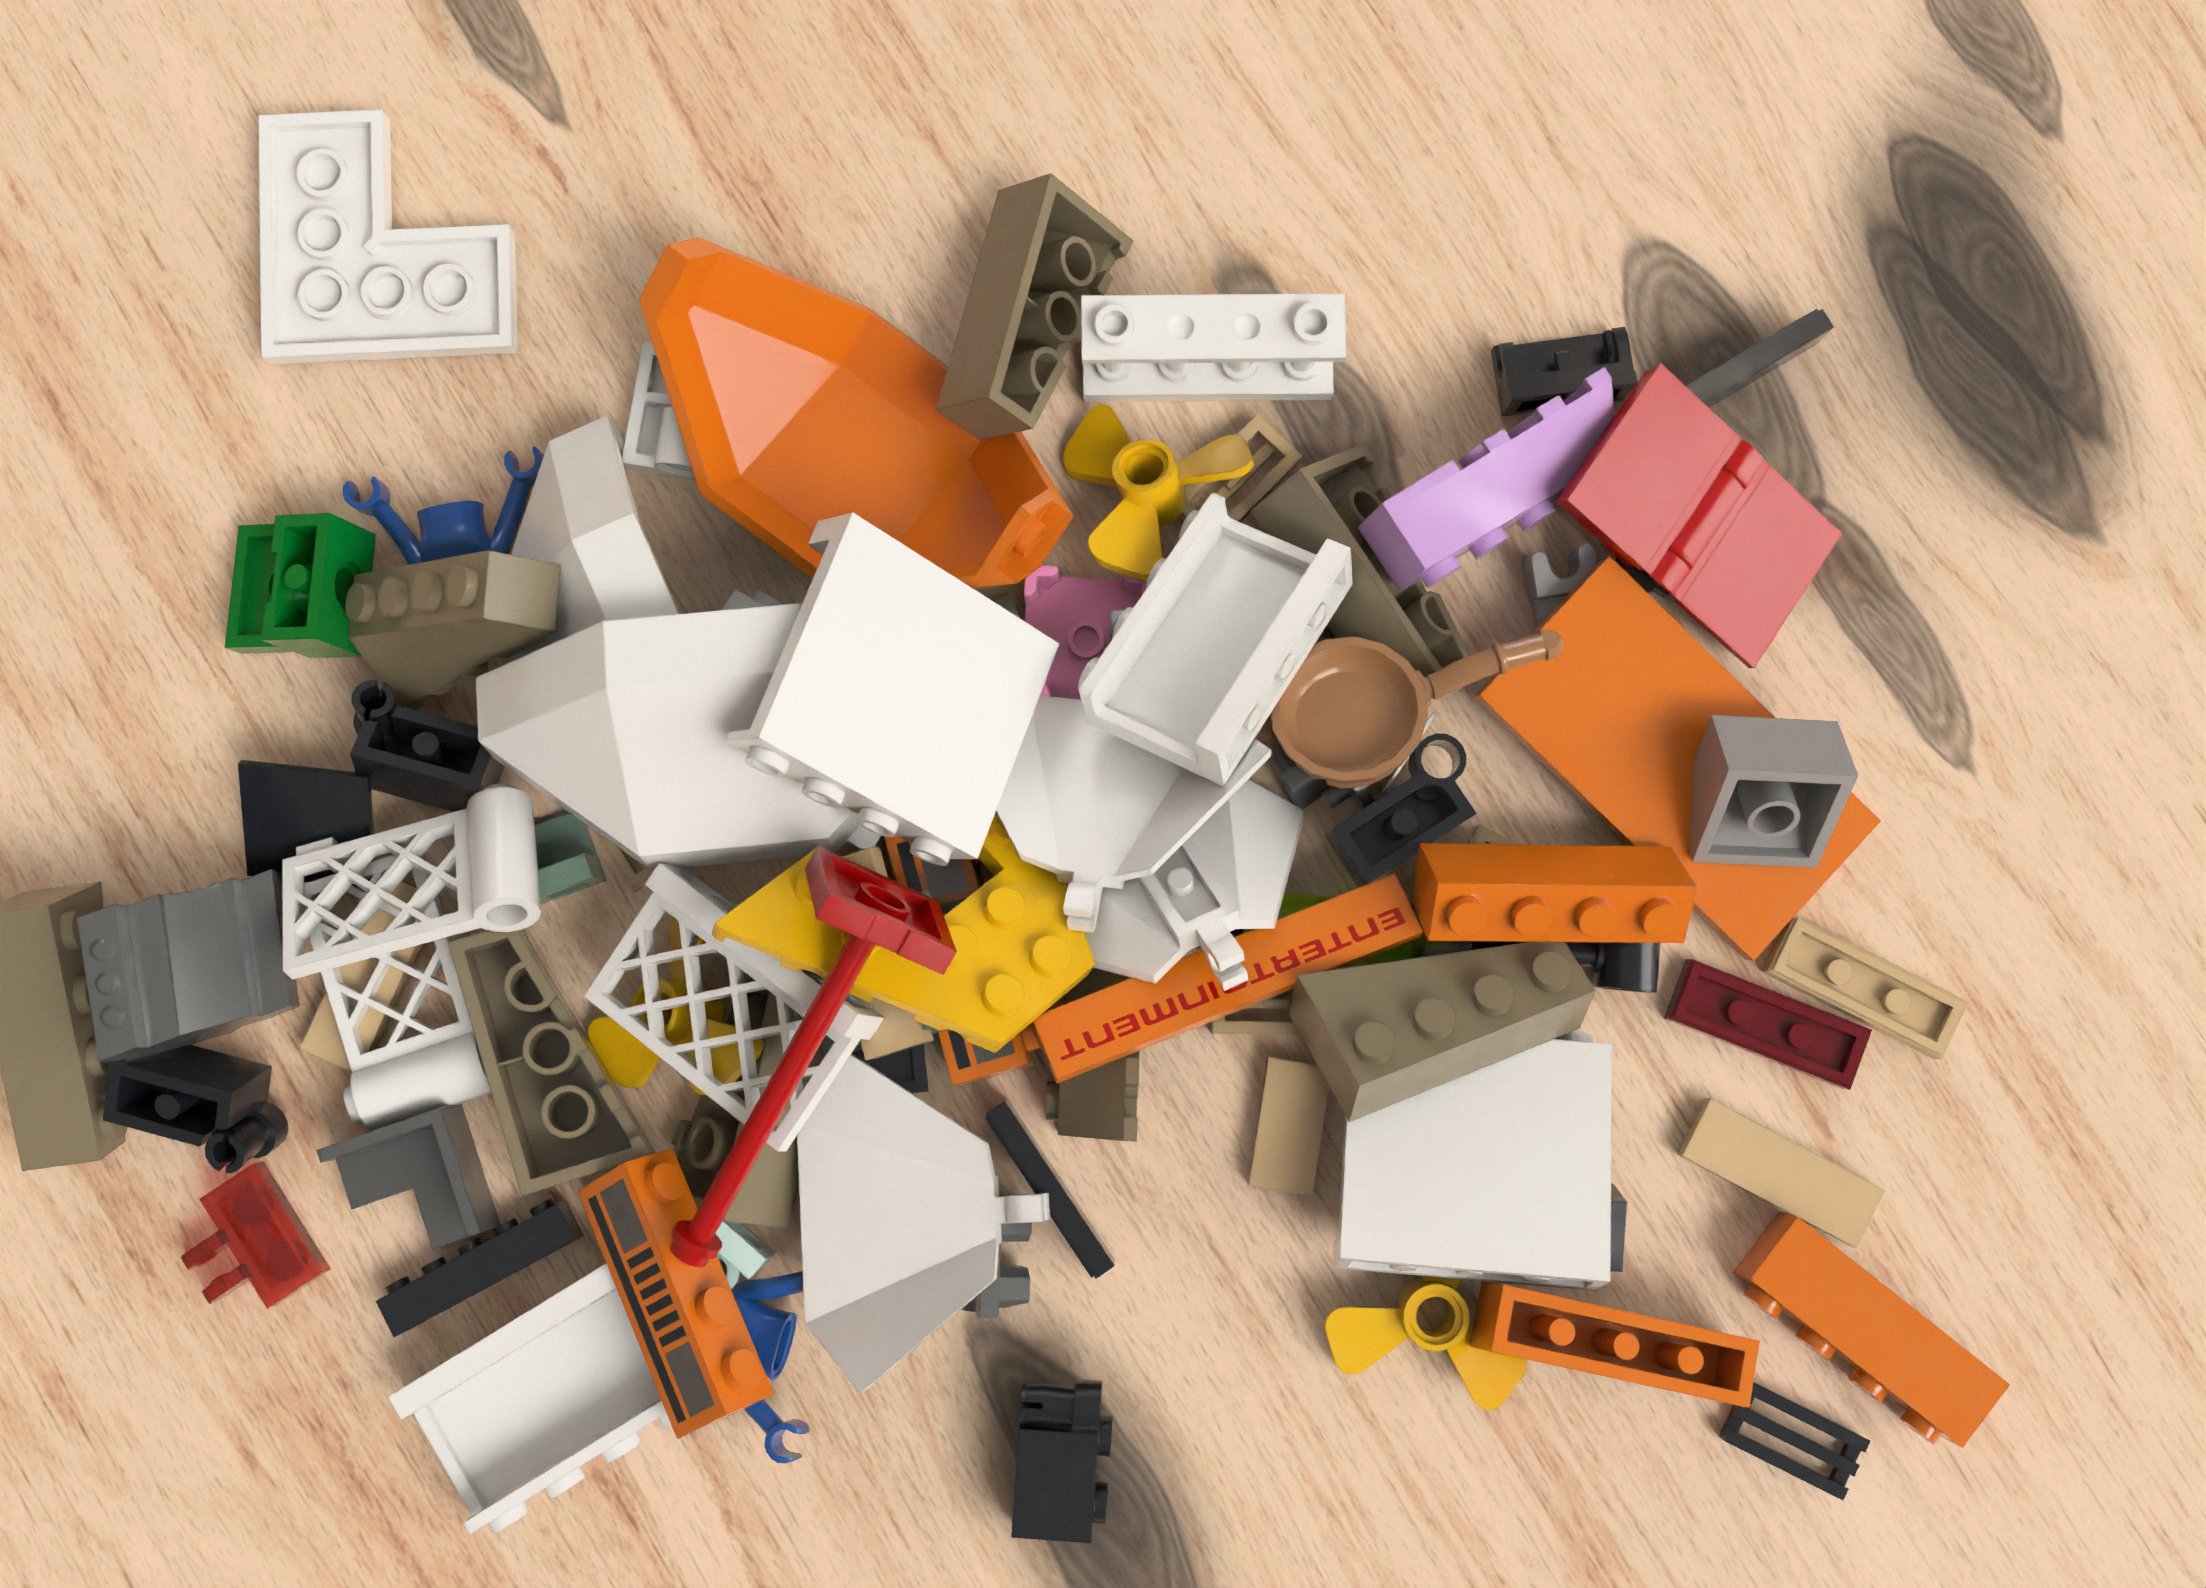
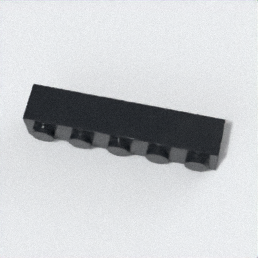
M552 1199L546 1200L531 1208L529 1211L532 1217L518 1224L516 1218H513L494 1228L496 1237L484 1243L478 1237L457 1248L460 1256L446 1262L443 1256L423 1266L421 1269L424 1275L411 1282L409 1277L405 1276L386 1286L385 1289L388 1295L376 1300V1303L393 1337L413 1329L585 1236L567 1200L555 1205Z

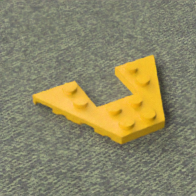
M995 812L978 859L992 872L994 877L944 916L957 950L945 974H939L888 949L875 945L849 994L871 1002L873 998H877L916 1014L915 1021L937 1030L948 1029L955 1031L965 1041L994 1053L1089 975L1095 965L1085 932L1068 930L1067 927L1069 915H1064L1063 905L1069 883L1058 882L1056 874L1021 860ZM814 849L716 921L711 935L721 942L727 937L781 959L780 966L795 972L802 970L813 972L824 981L850 933L816 919L805 873V867L815 851Z

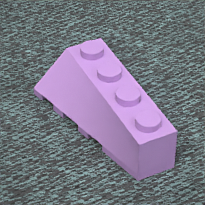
M1605 367L1585 378L1582 382L1583 384L1566 400L1563 401L1558 395L1538 407L1534 414L1517 424L1508 433L1505 429H1502L1484 440L1458 461L1462 467L1458 468L1454 460H1451L1384 501L1358 526V529L1400 592L1421 579L1427 588L1434 586L1461 567L1456 560L1460 556L1471 551L1477 560L1509 539L1505 533V530L1518 523L1523 532H1525L1556 511L1552 503L1559 499L1614 418L1612 377Z

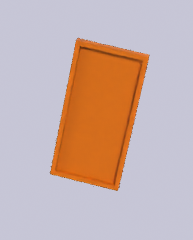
M1609 555L1600 559L1531 634L1535 635L1540 630H1553L1561 634L1564 638L1562 652L1556 658L1549 661L1544 659L1508 670L1505 675L1493 674L1473 697L1627 846L1672 847L1697 885L1692 909L1744 959L1754 961L1881 820L1851 792L1817 868L1692 862L1689 850L1693 761L1711 715L1775 717Z

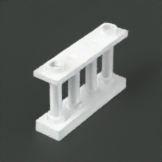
M1345 294L1081 295L1084 402L1332 400L1334 394L1333 362H1345L1346 360Z

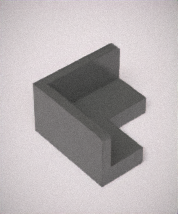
M462 1104L439 1107L316 1150L320 1163L336 1160L351 1209L359 1208L413 1189L432 1250L500 1226Z

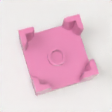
M1042 565L1038 570L1025 578V622L1059 643L1039 697L1081 700L1078 685L1085 666L1092 658H1100L1110 643L1111 611L1125 610L1128 607L1134 608L1145 592L1147 582L1123 574L1122 580L1059 576L1058 567Z

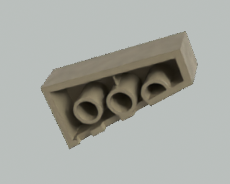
M101 881L26 891L0 903V1069L22 1171L100 1161L126 1141L125 1134L128 1127L103 1121L109 1062H99L77 923L78 917L103 908Z
M486 930L449 941V949L521 1196L656 1153L524 930L512 932Z
M1525 942L1300 974L1296 977L1289 1014L1346 1118L1351 1122L1580 1029L1596 990L1565 942Z

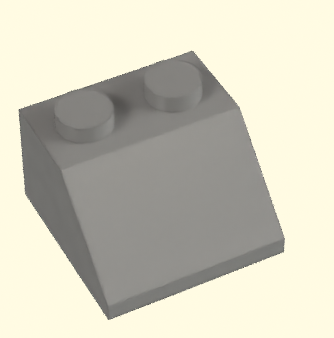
M1711 715L1693 761L1689 850L1692 862L1817 868L1858 778L1857 770L1838 721Z

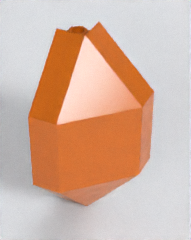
M700 237L667 244L639 298V302L701 496L812 579L823 556L822 553L808 545L817 521L852 512L971 588L1019 583L1042 566L1074 516L1021 431L979 440L936 411L948 368L946 364L864 305Z

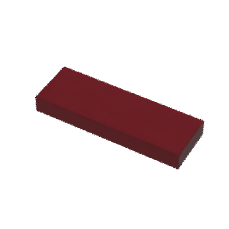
M1685 959L1664 1016L1666 1020L1846 1090H1851L1872 1032L1869 1028L1693 959Z

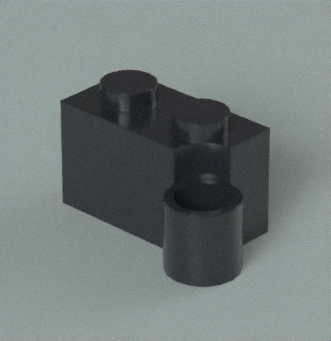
M1439 733L1426 737L1410 754L1408 759V770L1412 778L1324 835L1358 888L1369 884L1417 853L1419 843H1432L1477 814L1455 782L1462 775L1466 766L1465 750L1455 737ZM1438 746L1449 753L1452 759V770L1448 777L1435 778L1424 770L1421 763V754L1424 748Z

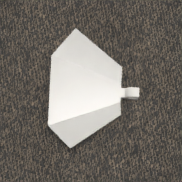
M1039 697L996 809V814L1021 860L1056 874L1058 882L1069 883L1063 905L1064 915H1069L1067 919L1068 930L1094 933L1103 887L1123 889L1124 881L1152 875L1271 757V749L1254 739L1223 787L1087 723L1082 701L1079 699Z
M1248 779L1152 875L1124 881L1123 889L1103 887L1095 932H1085L1095 961L1093 968L1156 984L1189 950L1201 946L1212 972L1224 991L1247 981V971L1240 963L1245 960L1243 950L1230 932L1235 929H1275L1304 821L1303 810Z
M852 1053L797 1134L805 1324L859 1394H861L996 1280L999 1244L1002 1243L1001 1224L1050 1220L1049 1193L999 1196L998 1176H995L988 1142Z

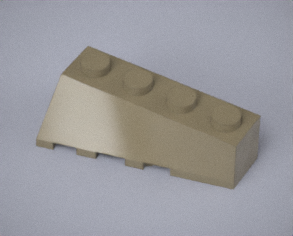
M1052 173L998 190L936 406V411L979 440L1034 428L1066 368L1062 359L1070 345L1080 342L1082 339L1081 295H1105L1114 279L1109 273L1116 259L1126 256L1134 241Z
M1363 443L1299 469L1250 511L1261 526L1262 532L1317 555L1327 538L1351 548L1353 585L1327 624L1332 632L1333 639L1355 636L1383 643L1408 660L1414 670H1420L1424 678L1455 661L1470 656L1441 595L1432 591L1427 592L1421 580L1400 592L1358 529V526L1384 501L1392 497L1388 488H1380L1377 491L1367 470L1375 462L1367 444Z
M487 550L354 575L353 585L348 591L345 603L346 615L350 620L348 638L381 684L385 682L393 689L396 698L395 702L400 706L416 710L424 705V697L426 695L441 696L454 688L453 680L462 675L475 677L488 670V662L495 656L509 658L555 632L561 565Z
M1092 968L1089 975L1063 996V1005L1131 977ZM1139 1051L1058 1084L1056 1081H1047L1046 1120H1058V1135L1137 1142L1138 1117H1136L1139 1087Z
M744 972L745 983L756 981ZM767 989L747 993L751 1030L780 1025L777 1001L774 994ZM731 996L728 998L723 1011V1022L735 1025ZM793 1010L794 1021L804 1018ZM781 1034L762 1038L763 1049L756 1060L758 1077L772 1075L782 1058ZM820 1044L808 1068L819 1066L827 1053H823L822 1044ZM742 1075L735 1082L742 1081ZM811 1077L802 1079L803 1089ZM766 1086L759 1087L760 1096ZM744 1090L734 1092L745 1101ZM701 1095L691 1121L680 1119L671 1142L673 1146L680 1149L677 1160L697 1208L702 1203L744 1126L743 1123L708 1095ZM790 1100L786 1108L784 1109L781 1117L779 1118L776 1127H779V1125L791 1109ZM797 1136L787 1151H776L769 1144L766 1143L723 1221L788 1228L792 1206L798 1193Z

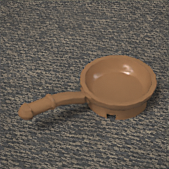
M1540 630L1535 635L1504 644L1496 642L1492 644L1490 649L1455 661L1425 678L1420 670H1414L1408 660L1383 643L1355 636L1325 639L1314 644L1272 710V730L1287 757L1294 761L1297 767L1310 777L1313 775L1314 777L1326 779L1327 785L1342 789L1369 786L1389 776L1396 768L1400 767L1420 744L1428 718V707L1431 704L1432 698L1434 700L1496 673L1505 675L1508 670L1544 659L1545 661L1552 660L1562 652L1564 638L1553 630Z

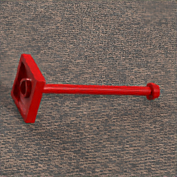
M817 845L805 867L816 919L850 934L692 1221L680 1220L672 1230L671 1236L673 1241L670 1245V1250L677 1259L690 1266L704 1267L709 1259H713L718 1255L722 1248V1242L716 1235L718 1228L875 945L888 949L939 974H945L957 950L938 900Z

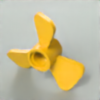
M1108 405L1095 406L1086 414L1063 452V463L1069 477L1075 480L1117 487L1121 499L1116 508L1088 538V546L1093 559L1104 568L1147 582L1155 563L1159 559L1164 558L1160 527L1166 526L1177 519L1185 507L1186 496L1183 486L1238 478L1247 474L1254 466L1247 443L1240 435L1223 436L1176 462L1172 450L1161 441L1142 439L1131 442L1114 410Z
M673 916L669 926V951L682 949L679 922ZM696 935L697 945H701L703 939ZM683 959L669 962L670 980L658 978L661 1000L688 995ZM643 984L636 991L631 1007L646 1004ZM702 985L703 992L714 990L708 985ZM721 999L704 1002L709 1039L735 1034L736 1026L723 1022ZM689 1005L663 1010L666 1039L674 1045L694 1042ZM647 1014L638 1015L648 1024ZM609 1016L594 1019L588 1027L589 1041L611 1078L623 1087H643L648 1082L661 1058ZM762 1038L753 1040L755 1061L763 1049ZM738 1043L710 1048L714 1077L723 1084L735 1082L742 1075ZM695 1052L685 1053L696 1062ZM689 1081L693 1092L699 1095H706Z
M1421 1276V1278L1409 1282L1401 1290L1397 1298L1396 1307L1339 1306L1328 1313L1324 1322V1329L1334 1363L1343 1373L1350 1375L1361 1373L1410 1337L1418 1346L1426 1350H1446L1471 1398L1480 1408L1485 1410H1495L1506 1401L1525 1374L1527 1359L1470 1347L1474 1325L1469 1323V1309L1465 1300L1456 1291L1462 1279ZM1431 1297L1445 1299L1448 1306V1315L1445 1322L1433 1330L1419 1328L1416 1321V1312L1419 1305Z

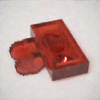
M264 1161L251 1164L199 1199L218 1231L180 1257L186 1268L190 1270L209 1263L217 1257V1254L229 1247L240 1265L209 1283L202 1291L207 1302L212 1304L250 1281L267 1309L277 1306L331 1270Z

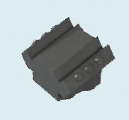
M270 869L244 880L230 878L219 883L210 884L204 888L182 893L156 894L128 906L112 904L77 918L99 1062H115L126 1059L129 1062L227 1035L242 1026L267 1020L300 1007L296 979L292 980L283 972L281 872Z

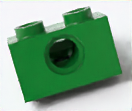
M331 513L275 515L274 524L239 525L224 648L240 654L295 652L308 658L362 657L348 638L350 620L346 615L345 603L348 591L353 585L354 575L372 572L376 534Z

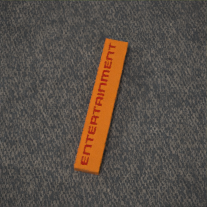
M1394 873L1277 920L1275 929H1253L1234 937L1244 953L1245 960L1240 963L1247 971L1248 980L1228 990H1223L1211 970L1204 951L1201 950L1181 958L1156 984L1130 978L1044 1012L1031 1024L1054 1079L1058 1084L1294 989L1297 975L1346 968L1418 939L1423 930Z

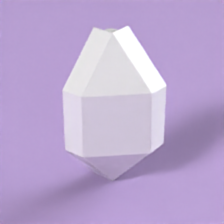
M604 416L548 442L511 555L561 565L555 632L509 658L502 657L504 664H508L602 621L680 614L639 522L622 462L625 439L608 416Z
M800 603L602 621L476 677L478 741L498 762L651 871L655 870L659 862L684 868L806 856L817 845L835 853L860 826L856 822L859 814L842 805L839 808H834L809 799L802 793L804 784L786 774L784 777H775L752 768L745 762L747 753L725 742L728 732L749 730L802 606Z

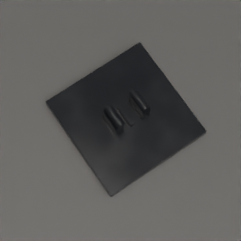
M241 760L238 763L247 876L252 877L270 869L282 873V860L296 856V847L330 837H333L340 844L374 834L370 773ZM330 869L304 876V882L309 883L336 873Z

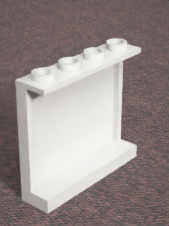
M852 512L817 521L808 545L823 554L751 728L749 730L728 732L725 742L747 753L745 762L752 768L775 777H784L786 774L804 784L802 793L809 799L834 808H839L842 805L859 814L856 822L864 829L885 837L897 835L912 844L909 850L910 853L919 859L940 866H946L949 859H978L1059 643Z
M1570 1032L1349 1122L1344 1114L1339 1235L1334 1241L1333 1268L1596 1291L1609 1283L1611 1267L1612 1044L1593 1043V1036L1590 1034Z

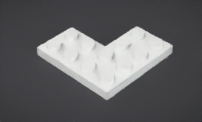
M383 109L258 115L261 358L269 364L518 353L515 231L509 224L392 230L390 118Z

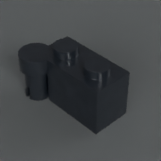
M377 680L364 681L353 691L351 701L356 711L353 724L357 739L350 756L355 772L371 774V790L455 812L466 809L468 800L486 786L499 783L505 766L494 759L480 744L477 726L400 706L395 702L396 698L393 689L385 682L382 684L381 691L378 688Z
M194 1045L183 1046L129 1062L126 1059L109 1062L103 1121L199 1147L206 1143V1159L217 1171H221L224 1166H226L225 1173L238 1171L251 1158H261L275 1150L286 1140L288 1134V1121L284 1113L276 1105L268 1102L272 1066Z
M1076 1379L1075 1385L1035 1383L1022 1380L1011 1538L1091 1543L1092 1523L1105 1524L1108 1483L1095 1482L1097 1456L1110 1457L1113 1416L1100 1415L1101 1380Z

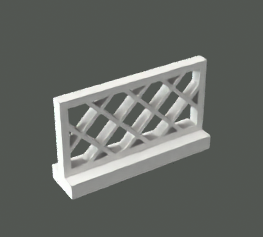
M659 862L645 883L653 891L584 997L745 1125L760 1097L759 1087L766 1086L772 1076H757L753 1040L781 1034L784 1054L802 1021H794L793 1010L804 1017L823 980L819 975L807 970L795 972L780 966L781 959L727 937L723 942L716 940L711 935L714 923L737 907V905L693 871ZM666 911L679 922L682 949L655 954L653 929ZM696 935L703 939L706 944L697 945ZM639 952L640 958H635V956ZM719 952L727 958L730 986L703 992L699 956ZM683 959L688 995L661 1000L657 964ZM641 968L646 1004L626 1007L613 997L611 993L625 971ZM744 972L756 981L745 983ZM767 989L776 996L780 1025L751 1030L747 993ZM848 994L826 1034L835 1041L819 1066L807 1068L802 1079L811 1077L803 1089V1081L801 1079L790 1099L791 1109L779 1127L775 1126L766 1143L776 1151H787L860 1039L870 1040L883 1021V1016L858 997ZM732 996L736 1033L709 1039L704 1002ZM689 1005L694 1042L674 1045L666 1039L662 1011ZM647 1014L648 1024L638 1015ZM738 1043L742 1081L723 1084L714 1077L710 1048ZM695 1052L696 1062L685 1053ZM744 1090L745 1101L734 1092Z

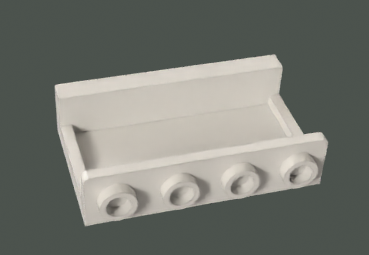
M1212 492L1199 511L1193 510L1189 513L1182 525L1179 541L1168 558H1161L1155 563L1148 576L1146 590L1134 608L1128 607L1121 613L1113 630V639L1101 657L1092 658L1085 666L1079 680L1078 690L1087 723L1224 787L1353 585L1351 548L1327 538L1317 555L1230 518L1227 515L1225 497Z
M607 1264L594 1270L388 1397L401 1420L411 1414H414L470 1512V1518L462 1523L469 1535L486 1524L489 1525L493 1534L511 1525L529 1512L524 1501L543 1489L546 1490L550 1499L566 1491L586 1477L580 1466L596 1456L602 1454L607 1464L621 1457L642 1442L637 1431L656 1419L659 1420L663 1429L671 1426Z

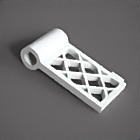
M503 783L492 784L474 794L468 800L467 808L340 844L333 837L296 847V856L282 860L283 972L293 980L479 928L493 932H512L532 926L539 920L541 904L534 809L531 797L512 785ZM454 835L455 846L438 867L421 858L436 839ZM391 852L398 857L376 884L360 876L375 856ZM416 867L430 875V877L406 904L391 895V893L410 870ZM328 869L337 873L314 902L304 896V876ZM355 884L367 891L368 894L344 921L329 911L348 888ZM445 886L457 891V912L432 919L423 914ZM384 902L400 911L384 932L368 936L361 931ZM322 919L338 928L322 949L305 953V940Z
M424 853V855H423L421 858H422L423 860L427 861L426 856H425V853ZM392 854L372 861L360 876L366 880L371 878L370 882L376 884L398 857ZM413 867L411 871L417 886L415 895L430 875ZM336 874L304 884V896L314 902ZM351 885L346 891L360 898L359 903L368 894L367 891ZM438 895L424 911L425 915L431 919L444 915ZM385 902L380 907V909L396 917L400 913V911ZM322 919L307 937V939L310 938L313 950L322 949L329 941V935L333 936L338 928L325 923ZM451 936L434 941L436 951L425 972L396 958L397 951L375 957L380 961L363 992L343 982L339 967L321 972L352 1071L351 1086L346 1087L343 1092L345 1106L351 1120L357 1125L363 1123L369 1131L439 1107L456 1105L491 1093L448 942L452 941ZM390 965L420 979L404 1013L374 998ZM441 965L447 983L435 977ZM431 985L451 995L459 1019L458 1022L436 1029L414 1018ZM348 996L358 1000L353 1012ZM370 1006L399 1022L387 1046L365 1053L358 1027ZM409 1027L423 1033L403 1040Z

